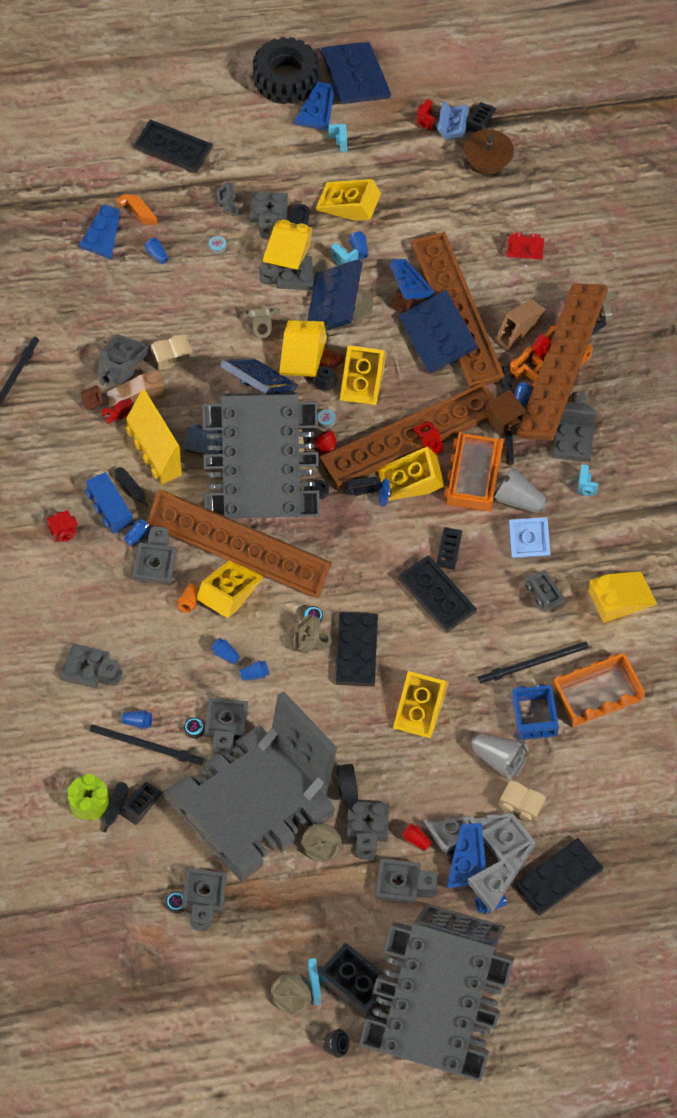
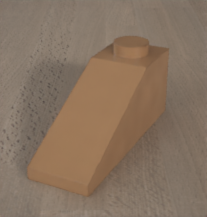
M160 370L141 374L107 391L110 409H114V405L129 397L135 403L140 392L144 389L151 400L165 398Z

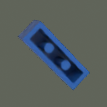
M106 472L86 481L87 489H85V493L88 499H92L95 503L93 506L97 514L101 513L103 516L102 521L107 529L110 528L114 534L133 525V517Z

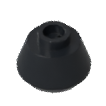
M323 366L318 368L316 377H312V383L319 390H330L336 385L337 376L331 368Z
M336 1029L326 1034L322 1042L323 1048L328 1054L336 1058H342L348 1052L349 1037L344 1030Z

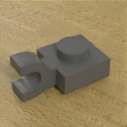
M226 182L216 191L218 204L223 207L225 213L230 211L231 215L235 216L239 211L233 203V200L236 198L233 184Z

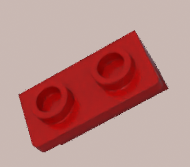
M512 232V235H508L507 257L543 260L544 238H541L540 234H530V237L523 236V233Z

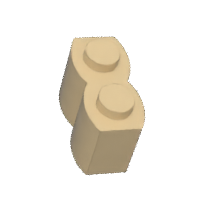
M174 335L169 340H157L151 345V353L158 370L167 369L176 364H183L193 360V351L186 335Z
M510 780L500 798L499 806L506 813L519 815L520 819L525 822L535 823L545 804L546 797L518 782Z

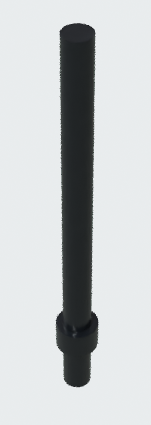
M34 336L29 345L23 349L20 360L0 391V406L26 362L32 358L34 349L40 341L39 338Z
M508 365L502 366L505 376L501 379L503 393L511 390L512 387L510 366ZM513 430L505 433L507 465L514 464Z
M585 641L502 669H492L490 673L477 676L478 682L481 684L493 679L497 681L503 679V676L589 648L588 643Z
M93 724L90 727V732L172 756L184 763L188 761L202 766L204 758L192 755L189 751L183 749L179 751Z

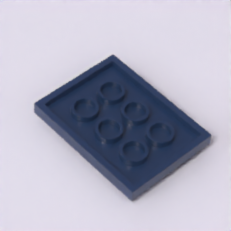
M370 42L321 47V56L341 105L389 99L391 97V91Z
M357 259L316 273L307 321L324 322L326 331L352 323L363 265L362 261Z
M447 290L398 315L429 374L478 349Z
M254 357L223 360L220 366L240 378L241 383L247 386L251 385L264 394L295 391L298 386L297 383L280 375L277 371Z

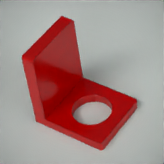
M430 421L413 428V431L422 439L423 448L428 446L435 454L443 451L439 430ZM422 428H430L425 432L420 431Z

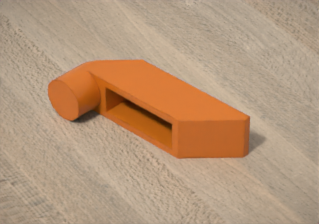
M123 194L116 198L118 206L122 208L127 205L142 224L158 225L156 216L138 195Z

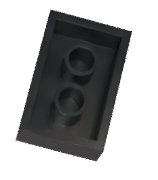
M345 943L318 972L319 982L365 1020L380 1004L376 999L377 996L381 995L374 994L373 991L377 977L385 974L349 944Z

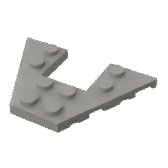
M513 813L500 816L487 815L485 818L469 816L457 819L445 818L444 821L433 822L424 820L423 826L445 854L455 849L460 824L481 822L483 842L499 862L470 877L468 884L489 911L493 912L534 849L535 840Z

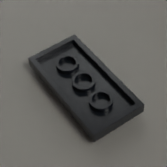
M150 119L134 143V149L191 172L198 173L213 149V144Z
M429 555L398 575V580L446 633L477 612V608Z
M339 612L336 685L375 687L378 614Z
M577 838L516 881L514 886L538 915L541 916L601 873L604 867L581 840Z

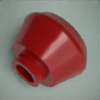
M330 429L322 432L313 439L312 444L321 452H331L336 448L335 432Z

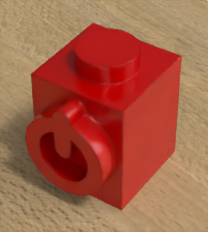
M68 510L57 512L47 518L48 528L55 543L58 541L67 542L76 535L75 527L78 524L75 516H71Z

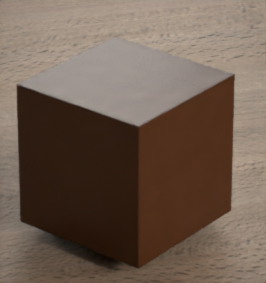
M508 390L487 403L484 416L498 435L501 436L513 430L521 423L526 410L511 390Z

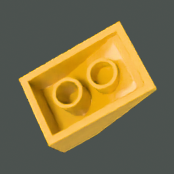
M373 179L326 182L316 210L353 221L371 220L381 192Z
M278 220L273 228L263 262L298 270L310 248L313 227H309L306 224L290 223L288 220Z
M288 320L284 332L280 375L316 377L327 339L324 322Z
M348 345L340 401L377 405L387 354L384 350Z
M428 446L393 461L378 471L381 483L384 479L389 480L392 493L388 501L426 495L445 487L437 455Z
M228 560L202 581L196 599L220 615L229 618L239 610L263 580V576Z
M641 571L607 574L590 580L588 592L603 623L657 605Z
M408 671L393 728L431 739L445 699L449 681Z

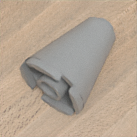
M513 467L508 471L493 498L496 502L536 514L539 511L543 512L548 504L545 501L546 497Z
M482 733L478 736L476 735L471 742L473 752L509 780H512V776L517 777L527 760L524 754L525 751H529V748L524 742Z

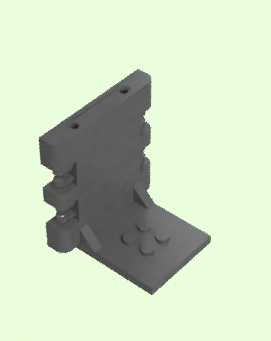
M297 392L274 394L227 393L221 396V403L202 404L203 430H222V434H207L209 439L222 438V445H210L207 448L208 450H223V453L204 454V469H223V472H208L209 477L223 476V483L208 484V488H224V492H205L206 509L228 518L320 516L319 490H300V487L315 486L313 481L300 482V475H313L315 470H300V467L319 466L318 451L299 452L300 448H314L312 443L299 444V437L314 436V432H299V428H318L316 401L298 402Z
M284 691L277 696L273 724L269 732L267 733L262 727L257 726L236 741V746L232 751L237 760H234L228 753L223 756L216 754L205 762V767L201 770L202 775L207 781L204 782L198 775L193 777L186 775L164 791L165 799L241 882L262 868V857L267 855V851L262 845L263 842L271 850L278 848L281 852H284L294 844V834L298 833V829L292 821L295 820L298 825L305 828L307 825L312 826L324 823L334 815L335 811L332 802L327 797L337 747Z
M427 903L412 927L401 923H392L384 953L393 955L388 956L387 961L389 963L401 966L402 968L401 971L386 968L384 969L385 975L377 977L373 993L381 996H377L376 1001L380 1004L391 1006V1009L387 1011L375 1008L373 1013L377 1016L369 1015L366 1018L359 1046L481 1082L489 1051L483 1048L487 1046L486 1040L472 1035L473 1031L490 1034V1028L495 1029L498 1022L500 1010L494 1008L498 1005V1002L493 998L483 996L484 991L501 994L502 989L499 987L506 988L509 981L514 958L496 951L503 936L505 926Z

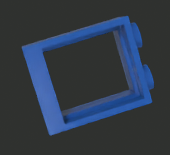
M540 684L530 688L521 686L512 689L511 699L518 740L558 736L559 725L552 685ZM546 699L550 722L522 724L519 702Z

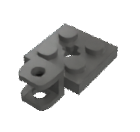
M252 192L251 223H259V235L261 238L270 239L276 222L278 220H287L288 193Z
M305 256L298 270L265 263L262 260L259 270L260 282L264 284H276L277 282V289L313 290L312 256ZM296 270L298 272L297 275H294L293 272L290 271Z
M153 526L149 532L148 544H138L133 580L171 585L177 547L169 546L167 528ZM154 560H157L158 564L160 565L157 567H152V565L149 564L153 563Z
M73 643L59 678L63 681L96 689L99 681L102 684L117 686L123 672L116 660L109 659L111 655L108 651ZM88 663L89 667L82 669L81 665Z
M209 698L205 736L213 737L215 755L221 754L223 756L228 753L231 756L233 753L232 749L234 748V739H240L245 735L248 701ZM228 715L231 721L224 722L221 718H225Z
M349 802L347 840H357L356 854L358 859L374 860L377 853V841L387 842L389 803ZM369 818L373 821L370 824H366L363 820ZM363 851H370V853L364 854Z
M381 858L375 899L416 904L417 897H435L438 884L437 874L432 871L421 870V863ZM397 877H401V881L404 882L396 885L392 881L396 880Z
M186 868L181 909L191 910V929L207 931L211 924L212 914H222L227 873ZM202 887H206L210 893L203 895L199 890H202Z

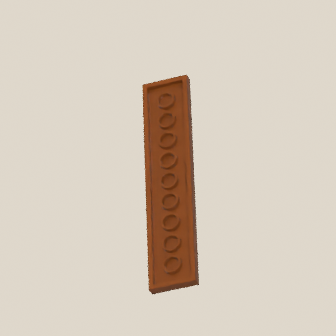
M441 232L411 240L412 249L425 281L435 291L433 297L445 290L448 291L478 346L477 350L458 359L469 389L483 382L485 385L500 382L505 377L446 233Z
M572 283L550 342L551 347L546 353L527 404L525 416L522 418L517 431L519 438L553 441L607 294L608 288L606 285Z
M483 382L320 457V462L336 488H342L349 480L366 477L393 461L423 449L422 439L413 431V428L430 421L439 430L442 442L459 434V431L463 432L487 421L484 416L487 403L492 401L494 397ZM422 428L420 431L425 432L430 428Z
M159 489L147 522L150 527H165L168 529V534L317 599L321 596L332 565L331 561L162 489Z

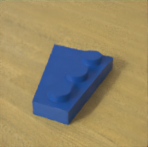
M317 82L307 102L295 118L294 124L328 131L334 85Z
M103 204L80 242V248L112 260L120 210Z
M406 259L391 260L389 266L404 299L433 297L435 291Z
M481 822L460 824L446 888L470 886L468 879L486 869Z

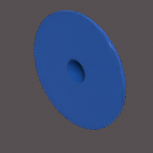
M388 479L382 481V486L379 490V503L381 507H385L389 497H391L392 492Z

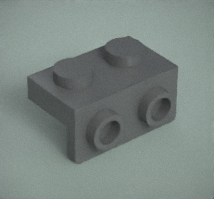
M546 570L533 576L530 573L526 574L525 588L529 593L533 594L536 605L539 608L541 607L545 613L565 603L564 596Z

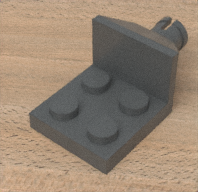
M117 334L101 350L97 372L100 384L104 386L106 383L105 387H109L112 383L121 385L133 379L135 367L150 352L151 346Z
M573 392L571 394V402L566 404L556 431L553 458L591 462L596 411L588 404H585L586 395L583 392H580L579 399H577L578 392Z

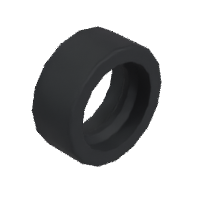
M353 764L337 765V780L341 802L357 801L358 791Z

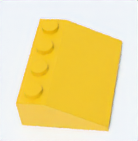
M144 389L140 392L127 417V426L125 428L130 437L133 436L135 439L134 444L137 450L142 451L146 465L150 464L154 478L159 479L160 483L164 484L182 475L180 448Z

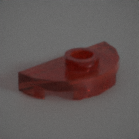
M324 348L319 367H336L344 362V357Z

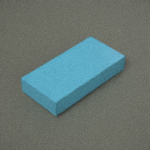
M316 958L308 960L312 1003L314 1005H321Z

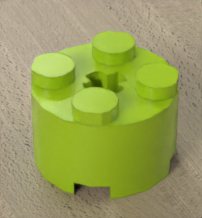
M86 774L75 779L68 787L67 792L69 806L73 815L79 820L95 821L101 818L109 804L108 790L104 781L93 774Z

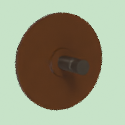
M486 129L475 132L467 139L464 152L467 160L475 170L483 174H495L512 160L514 146L510 138L504 133Z

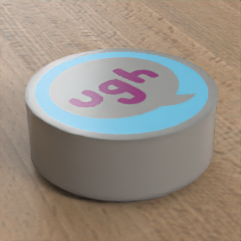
M214 236L209 240V250L212 253L221 254L226 250V240L222 236Z
M324 409L318 413L319 426L331 428L335 425L336 415L332 410Z

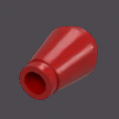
M412 823L402 834L405 841L423 851H426L433 843L418 825L415 826Z

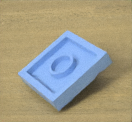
M547 517L509 520L512 559L550 556Z

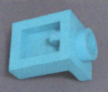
M346 124L329 125V138H336V145H340V152H347Z
M335 243L331 246L330 257L338 265L357 260L359 251L354 249L348 253L344 247H340Z
M581 464L577 493L585 496L596 495L598 483L591 482L592 473H588L589 465Z

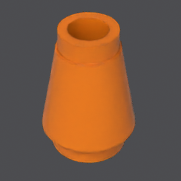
M188 584L177 600V607L180 611L191 613L195 609L198 587L196 585Z

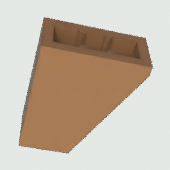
M530 299L506 313L495 342L507 351H510L540 323L545 308L533 299Z

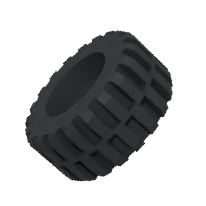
M280 37L277 40L274 38L269 43H264L262 48L260 47L256 51V55L253 58V81L257 91L261 95L263 94V97L267 100L272 99L274 103L281 102L282 104H287L291 102V104H294L298 100L306 99V96L309 97L319 81V60L316 52L312 50L309 44L305 45L304 41L300 39L295 40L293 37H290V39ZM287 65L293 66L300 71L293 75L283 76L274 73L272 70L279 66Z

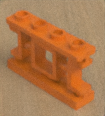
M557 324L552 325L545 334L550 342ZM589 343L580 367L592 356L593 346ZM527 347L519 358H515L511 362L510 375L512 377L515 375V378L519 379L525 374L536 383L543 361L535 356L531 347ZM530 361L536 366L533 370L526 365Z

